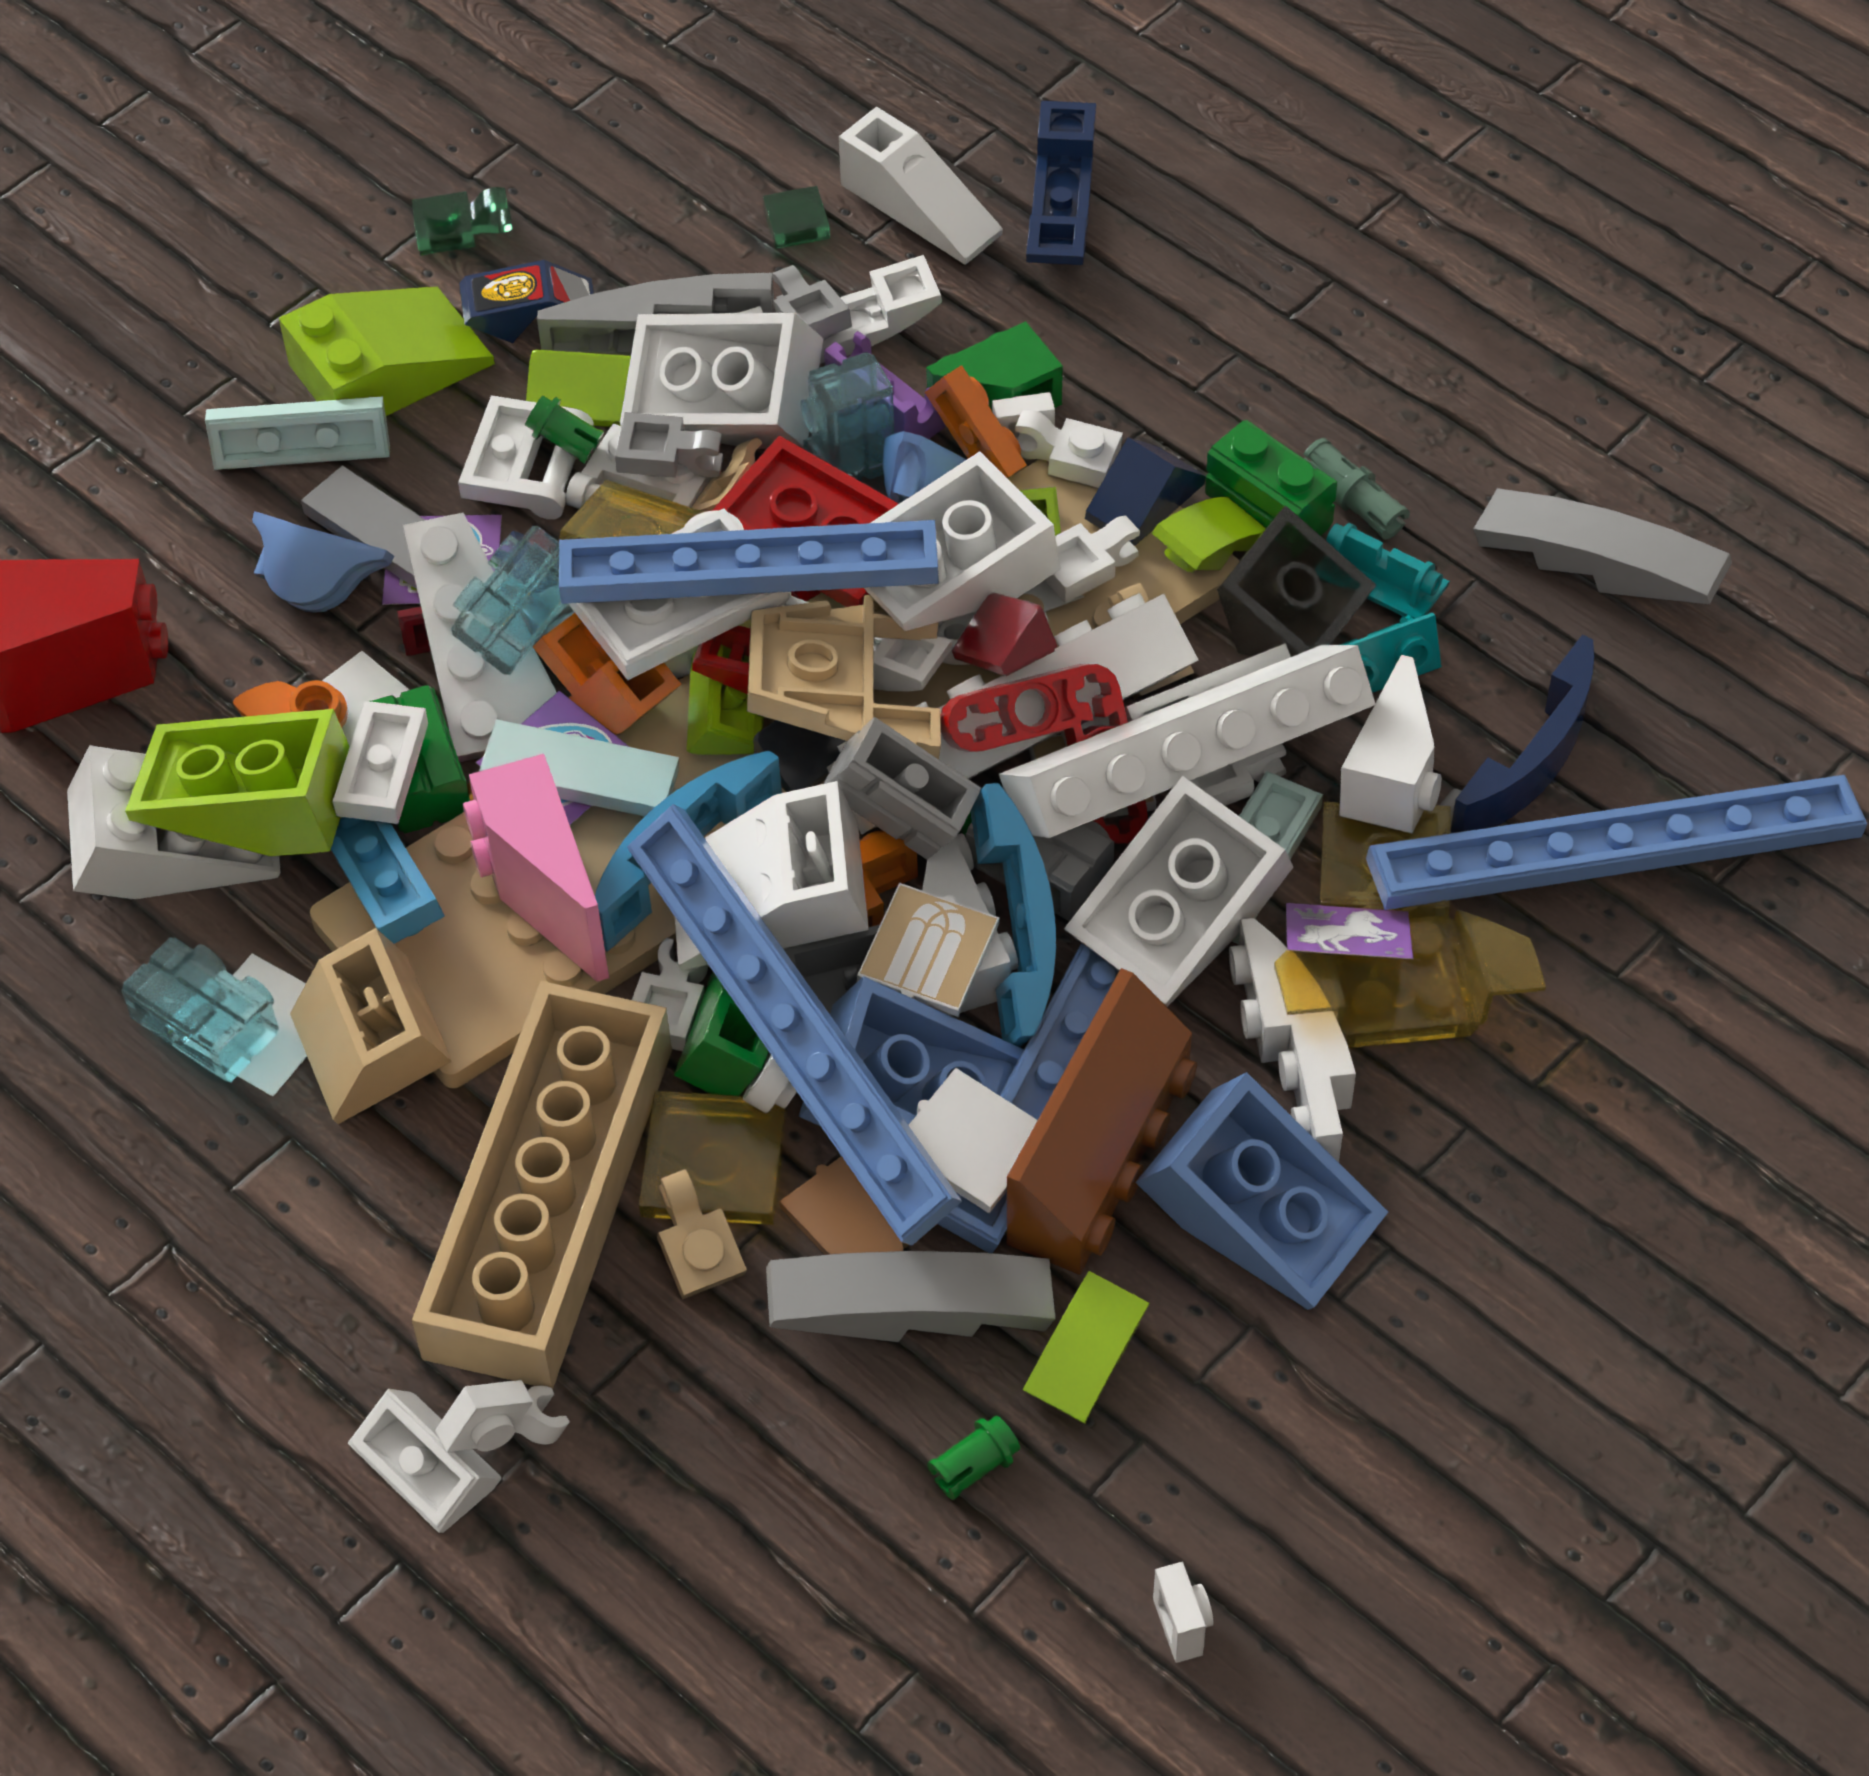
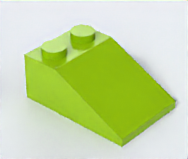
M438 286L328 294L279 317L289 366L316 401L383 396L385 415L388 416L495 364L494 356L469 326L464 325V319Z
M334 709L157 724L125 812L130 821L267 856L330 852L341 818L336 816L333 798L350 746Z

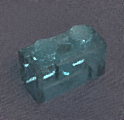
M864 352L842 360L841 366L832 363L809 371V397L801 400L800 406L805 424L812 437L803 440L804 450L862 482V477L864 476L872 479L884 475V442L887 436L894 434L893 386L874 354L871 355L868 352Z
M531 526L520 541L509 535L488 561V564L495 569L488 580L484 583L475 576L453 604L461 613L451 628L452 635L474 652H480L484 660L504 675H511L532 649V646L541 638L567 606V604H561L559 592V542L538 526Z
M170 937L150 956L149 963L147 965L143 963L123 983V989L121 990L131 1019L226 1083H231L251 1062L252 1056H257L277 1035L279 1030L272 1006L274 998L262 983L250 976H246L240 981L226 972L224 963L211 949L201 944L192 949L175 937Z

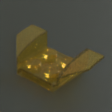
M1458 909L1454 919L1447 915L1409 919L1413 959L1286 950L1274 962V969L1286 1014L1295 1015L1333 1011L1348 1048L1471 1036L1479 1028V1025H1483L1487 1021L1494 995L1545 991L1546 985L1530 938L1507 927Z

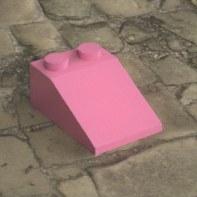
M544 753L469 774L474 800L463 803V808L473 839L470 843L480 877L492 875L500 899L596 982L608 979L609 973L598 904Z

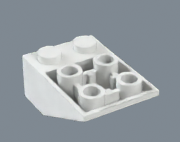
M89 745L67 790L73 891L128 899H141L278 878L281 873L279 856H267L130 821L125 810L146 754Z
M838 781L774 795L705 837L708 844L782 948L869 930L858 822ZM675 917L677 956L680 970L708 965Z

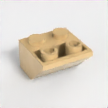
M377 928L319 959L290 1012L332 1119L338 1124L452 1062L407 955Z

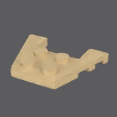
M864 595L863 605L831 609L829 601L826 600L752 610L747 712L848 741L859 730L861 731L870 720L876 717L939 759L941 749L940 708L876 704L873 702L874 637L920 641L921 639H937L939 622L904 631L871 595Z

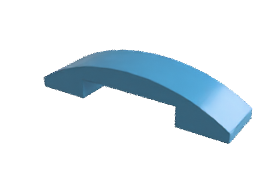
M765 751L728 762L706 772L669 795L633 828L613 854L603 872L595 893L605 951L608 952L652 913L648 887L651 882L627 846L672 804L686 811L704 837L718 823L728 824L770 797L781 794L779 757L771 751Z
M999 783L985 784L980 790L971 809V818L978 864L1003 863L1013 941L1018 958V972L1011 973L995 990L1002 1040L1021 1047L1035 1035L1051 991L1056 956L1054 905L1049 880L1034 837L1012 799Z

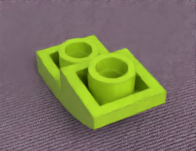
M1216 497L1195 503L1176 512L1160 522L1151 534L1167 546L1164 553L1170 561L1183 570L1194 573L1195 570H1221L1233 551H1259L1271 532L1230 498Z
M1088 1271L1047 1343L1023 1391L1085 1424L1150 1303Z

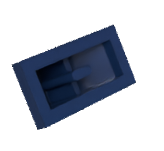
M1128 437L1085 513V519L1102 529L1115 518L1126 515L1140 530V535L1130 540L1135 546L1154 530L1160 522L1165 520L1205 484L1206 476L1162 448Z

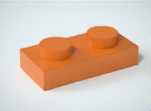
M962 365L942 377L924 392L967 459L981 452L1007 479L1027 466L1021 457V448L1017 438L1008 428L1001 426L988 406L989 399L985 389L978 380L969 377Z

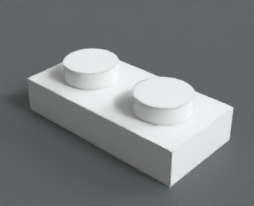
M364 701L333 798L336 816L394 824L399 823L428 727L425 708Z

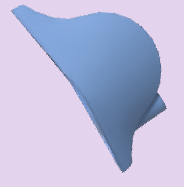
M902 431L889 435L885 438L883 448V473L887 497L900 504L966 461V459L917 434Z
M254 511L252 521L260 532L264 545L253 574L265 579L277 596L302 611L316 613L338 606L346 600L364 578L377 570L389 566L395 557L389 551L302 527Z

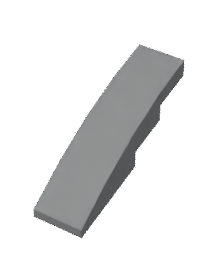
M772 273L710 274L658 280L598 292L539 310L537 315L541 350L631 356L638 314L739 313L761 306L763 313H775Z
M1498 488L1473 529L1478 544L1481 547L1533 552L1538 569L1593 575L1599 593L1710 605L1732 564L1729 553L1648 521L1614 510L1559 497Z
M894 1251L840 1253L770 1260L766 1266L769 1327L899 1342L908 1329L972 1337L982 1324L1046 1331L1055 1320L1050 1261L1047 1258L976 1252Z

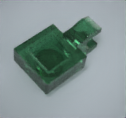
M503 187L488 188L479 193L472 202H469L467 191L412 200L415 234L420 256L475 247L474 234H498L513 229L506 189Z

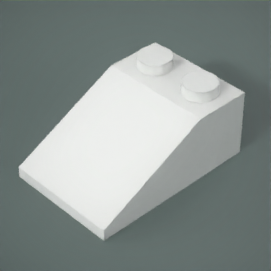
M796 313L638 314L620 425L622 426L625 412L683 417L684 431L713 430L722 433L721 444L738 446L743 442L758 437L762 441L758 449H767L780 435L797 446L806 449L823 338Z
M978 452L871 522L935 520L939 584L868 587L864 589L904 631L977 612L983 601L993 592L1017 599L1060 570L1054 525L981 452Z
M1182 776L1064 929L1120 971L1123 968L1133 972L1168 1007L1240 933L1241 919L1256 917L1293 869V865L1284 848Z

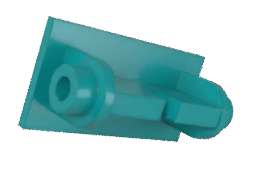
M1338 523L1333 525L1326 538V545L1332 548L1315 568L1316 574L1403 617L1409 615L1413 619L1427 615L1450 582L1443 578L1442 574L1435 571L1434 563L1430 561L1424 563L1396 548L1389 552L1383 549V542L1357 530L1356 525L1348 523L1345 526Z
M1433 612L1416 619L1409 615L1404 616L1400 619V623L1367 634V637L1356 638L1340 644L1358 645L1372 693L1384 688L1401 655L1413 657L1418 676L1442 667L1436 616Z

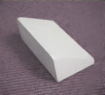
M387 1389L347 1444L437 1532L444 1533L486 1497L502 1478L473 1449L446 1452L435 1431L442 1419L414 1393Z

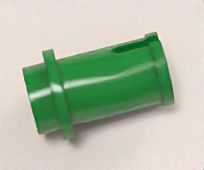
M542 395L529 414L525 426L533 430L532 437L537 440L542 436L585 464L591 456V451H594L599 444L604 431L596 429L561 407V399L558 397L550 400Z
M994 1416L989 1421L979 1418L974 1423L975 1431L939 1457L933 1458L927 1463L932 1475L939 1474L934 1480L950 1499L955 1500L960 1496L961 1492L997 1466L1001 1465L1004 1468H1008L1013 1464L1012 1455L1020 1450V1445L1010 1427L999 1416Z

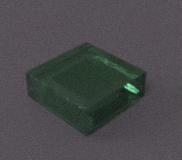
M817 186L763 196V209L775 249L830 239L829 222Z

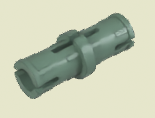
M1326 438L1316 440L1305 450L1304 455L1306 457L1304 459L1311 463L1314 469H1320L1337 481L1336 500L1334 502L1344 511H1348L1350 508L1384 540L1392 538L1404 527L1406 522L1402 519H1408L1410 511L1393 499L1375 482L1376 476L1365 466L1358 468Z

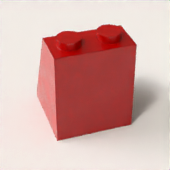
M140 559L0 560L1 733H13L154 684L158 659H165L167 657L168 630L165 622H157L158 601L156 587L154 584H146Z

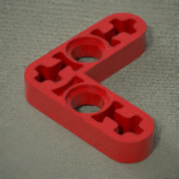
M1077 664L961 694L950 699L940 714L941 734L944 740L951 747L968 752L985 751L1064 730L1067 746L1128 723L1117 678L1108 668L1099 664ZM1084 676H1086L1088 683H1099L1101 694L1092 698V707L1095 717L1105 718L1108 716V726H1089L1082 730V720L1094 721L1089 703L1078 702L1076 698V690H1080L1085 686ZM1028 689L1035 690L1042 696L1045 707L1042 718L1032 726L1024 725L1015 713L1017 698ZM999 696L997 705L994 701V698ZM968 706L971 713L988 714L998 711L1002 723L991 722L975 728L976 739L974 740L970 733L960 732L958 729V721L967 717L966 707ZM1003 725L1007 730L1004 734H1002ZM1145 799L1127 806L1128 816L1119 820L1120 830H1118L1116 825L1105 824L1104 816L1093 821L1104 828L1115 844L1129 843L1135 838L1148 819Z

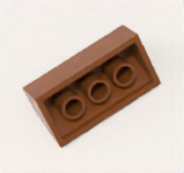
M1123 968L1118 972L1007 1175V1245L1037 1258H1047L1050 1263L1078 1275L1083 1271L1091 1253L1101 1256L1105 1251L1115 1227L1116 1220L1111 1216L1119 1200L1128 1203L1133 1198L1138 1188L1135 1182L1143 1173V1165L1139 1163L1147 1147L1157 1150L1162 1143L1171 1114L1166 1111L1174 1096L1183 1099L1187 1095L1197 1070V1062L1190 1060L1192 1032L1133 972Z

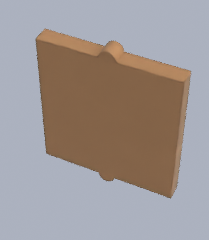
M842 1156L829 1166L824 1164L818 1165L815 1176L779 1201L780 1208L824 1255L904 1251L909 1246V1244L900 1241Z

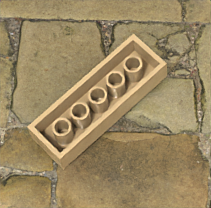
M540 981L412 1318L422 1360L507 1380H522L525 1384L547 1386L553 1390L672 1052L666 1007Z

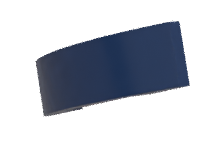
M1041 101L1032 215H1030L1026 251V262L1069 265H1083L1091 194L1096 103Z
M1582 634L1551 674L1545 706V713L1549 714L1550 717L1512 767L1508 768L1488 757L1455 800L1450 834L1501 825L1537 798L1559 773L1567 761L1582 727L1593 674V639Z

